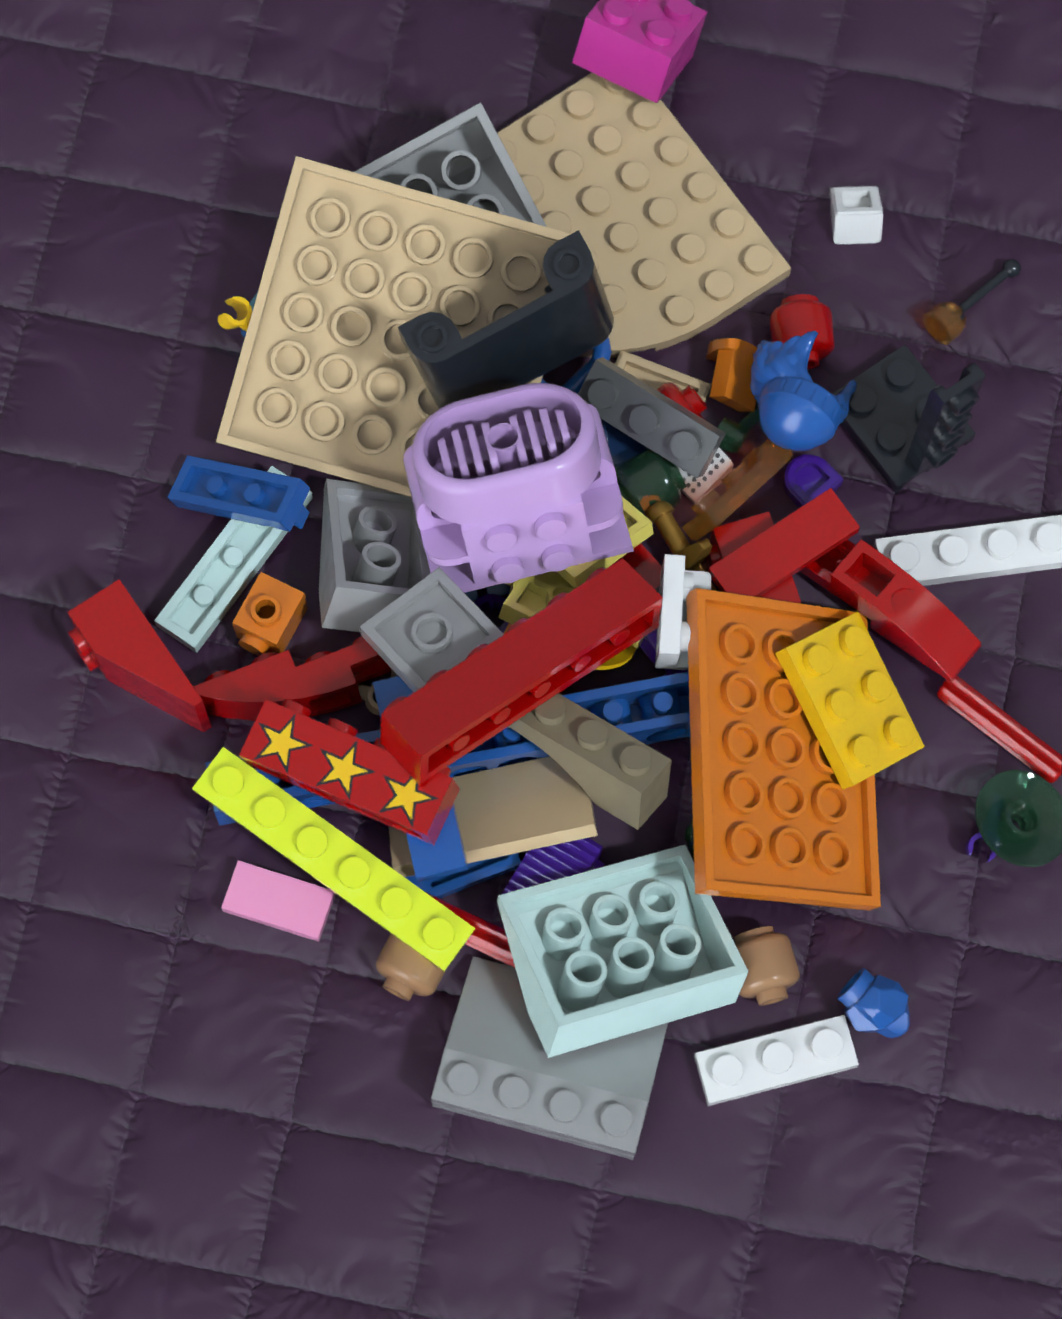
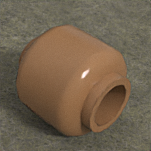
M773 926L759 927L736 935L734 937L735 945L749 971L739 995L743 998H757L759 1006L770 1005L787 999L788 993L786 989L796 984L800 978L799 968L788 936L784 933L774 932Z
M391 933L375 962L376 969L380 975L386 978L382 987L406 1001H410L413 994L419 996L433 994L445 973Z

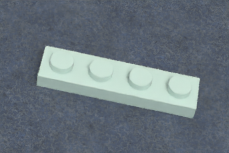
M271 466L267 471L271 473L285 475L273 466ZM311 491L308 492L303 503L305 508L313 499ZM231 519L154 620L156 626L197 653L288 531Z

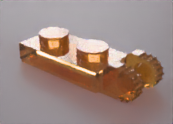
M769 439L766 440V442L746 455L740 464L721 479V482L726 487L719 494L713 488L690 507L696 515L681 528L692 541H697L709 533L790 460L794 450L783 449L773 444Z

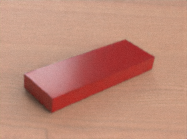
M829 488L710 566L708 572L721 592L761 597L857 534L860 526L832 488Z

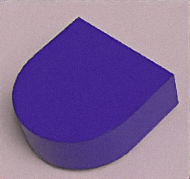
M806 454L796 457L789 463L785 471L783 486L787 496L800 508L829 488H832L835 492L843 484L844 479L823 458Z

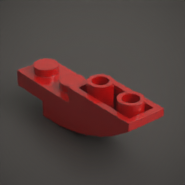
M847 539L800 570L801 573L871 619V629L949 682L955 679L981 647V641L938 598L901 567L862 539L857 544Z
M361 636L351 646L333 653L330 651L316 653L310 656L304 664L296 667L289 650L279 654L277 652L265 653L255 658L250 665L235 671L222 670L208 676L203 683L194 686V688L203 700L209 715L255 721L265 699L279 705L282 704L284 699H289L312 711L311 717L361 703L362 699L357 684L391 672V667Z

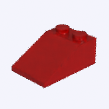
M120 579L68 611L74 628L67 633L75 644V650L90 672L99 667L107 681L202 732L212 727L203 700Z

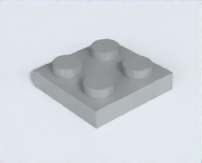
M440 567L360 626L361 636L413 692L425 686L426 682L438 671H448L464 661L477 646L481 644L489 645L504 635Z

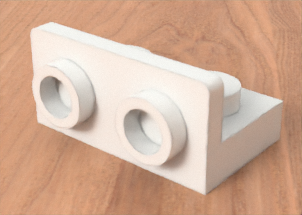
M665 554L661 568L660 595L663 597L659 627L657 628L655 668L688 670V644L691 630L687 623L686 597L690 591L696 588L711 590V574L704 571L685 570V556Z

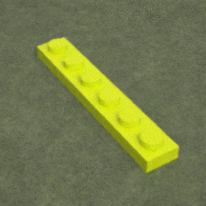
M222 747L192 789L197 794L417 951L442 971H446L474 932L475 928L226 748Z

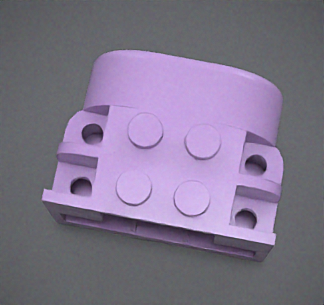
M531 383L450 403L438 409L424 421L416 433L413 445L404 454L403 462L430 573L440 567L464 593L502 583H513L522 578L551 571H562L570 566L633 552L632 542L623 514V501L617 482L616 471L599 412L594 406L587 404L578 394L565 387L549 383Z

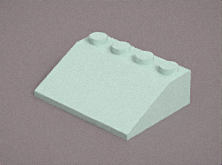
M686 845L498 895L497 903L526 1008L548 1058L736 1002L749 972L711 895L695 894L694 861Z

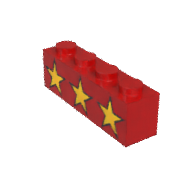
M265 699L239 754L249 766L435 845L460 790L454 779L449 777L452 771L450 768H444L419 785L380 743V738H376L374 744L357 738L358 730L342 721L330 718L326 725L310 718L312 711L297 702L284 699L282 704L279 705Z

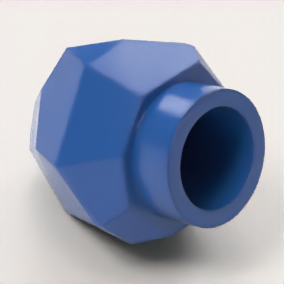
M862 968L851 977L837 995V999L846 1006L844 1012L856 1031L866 1033L877 1032L887 1038H896L904 1035L909 1029V996L901 985L894 980L881 975L873 976L868 970Z

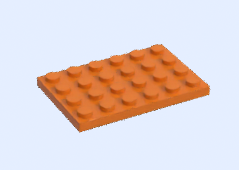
M700 588L690 591L686 597L687 623L691 630L688 644L695 894L868 911L881 907L875 774L854 786L842 790L775 654L856 612ZM859 612V614H860V616H861V618H862V620H863V622H864V624H865V626H866V628H867V630H868V620H867V617H866L865 615H863L862 613Z

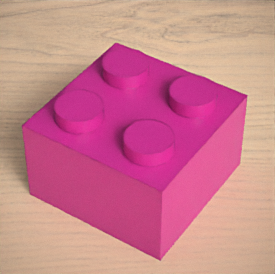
M600 0L585 18L572 63L658 103L693 57L707 11L692 5L688 0Z

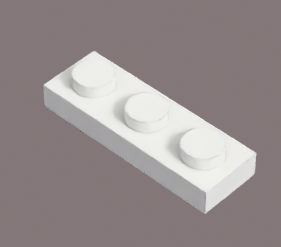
M845 1015L695 1053L694 1055L708 1106L857 1068L859 1065Z

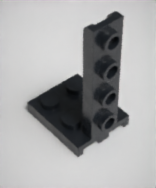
M903 345L853 379L857 382V389L851 395L848 415L841 424L893 491L897 493L904 488L906 483L924 471L928 472L933 467L937 469L946 464L957 454L959 447L962 445L966 446L973 441L976 433L969 426L968 422L973 416L971 414L973 406L980 399L978 393L986 375L977 364L972 362L963 368L959 381L946 390L942 385L935 383L908 347ZM845 384L832 394L837 395L846 387L847 384Z

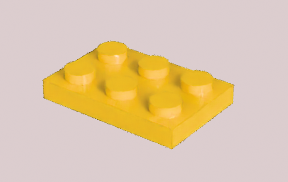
M859 612L849 615L775 653L842 790L858 784L925 747Z

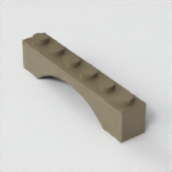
M391 668V678L398 676ZM559 693L508 726L537 745L560 764L583 788L595 805L637 830L667 798L671 759Z

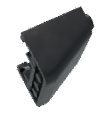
M579 230L557 241L548 248L543 259V271L549 284L543 290L545 295L462 339L450 318L437 312L421 314L398 326L401 340L439 409L462 399L528 384L597 347L608 339L613 329V313L592 254Z

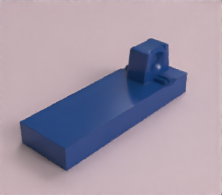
M187 455L167 498L179 508L261 526H270L290 532L293 526L302 529L306 522L309 511L303 503L310 487L300 478Z

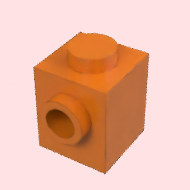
M260 572L232 622L236 637L240 639L239 645L257 656L269 652H277L278 654L284 652L308 609L305 593Z

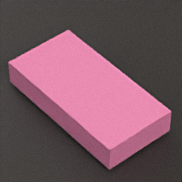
M238 860L221 909L223 912L319 942L336 894L328 888Z

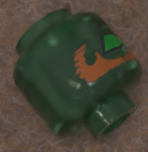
M647 449L619 463L615 467L621 496L645 516L647 509L656 502L667 501L673 508L680 503V490L686 488V485L678 467L651 449Z

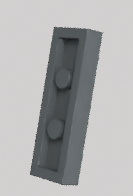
M604 357L595 360L578 393L587 404H591L597 409L602 420L695 478L705 474L726 435L719 428Z

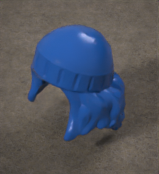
M809 331L803 336H794L785 343L762 340L757 345V351L753 355L750 389L754 399L759 403L760 426L768 439L783 449L807 451L821 446L833 438L838 425L848 415L851 395L857 389V382L850 380L841 392L834 395L813 382L807 367L814 340L818 335L817 331Z

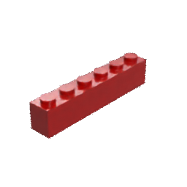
M623 558L607 569L602 567L595 570L586 579L585 583L568 594L565 592L558 594L547 604L546 608L529 619H519L511 625L506 634L489 645L481 644L477 646L461 663L448 671H438L426 682L425 686L408 697L401 696L393 700L384 712L381 713L380 743L419 785L657 629L659 627L663 597Z

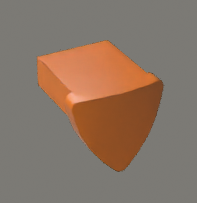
M737 338L716 339L709 343L706 359L716 361L710 392L711 398L738 412L755 410L756 400L751 392L750 383L751 365L753 363V355L757 351L756 346Z

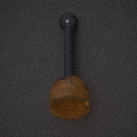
M1015 259L1006 260L999 273L961 304L941 302L931 308L923 316L924 325L930 335L941 344H950L962 333L966 326L964 313L1006 278L1018 276L1021 271L1020 263Z

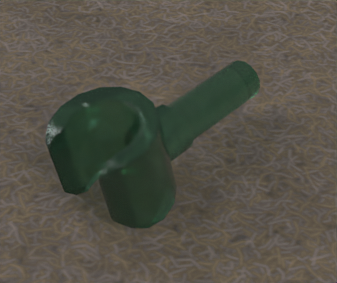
M758 406L744 417L740 424L726 417L722 420L718 428L725 432L726 435L719 447L731 453L740 450L749 431L760 421Z

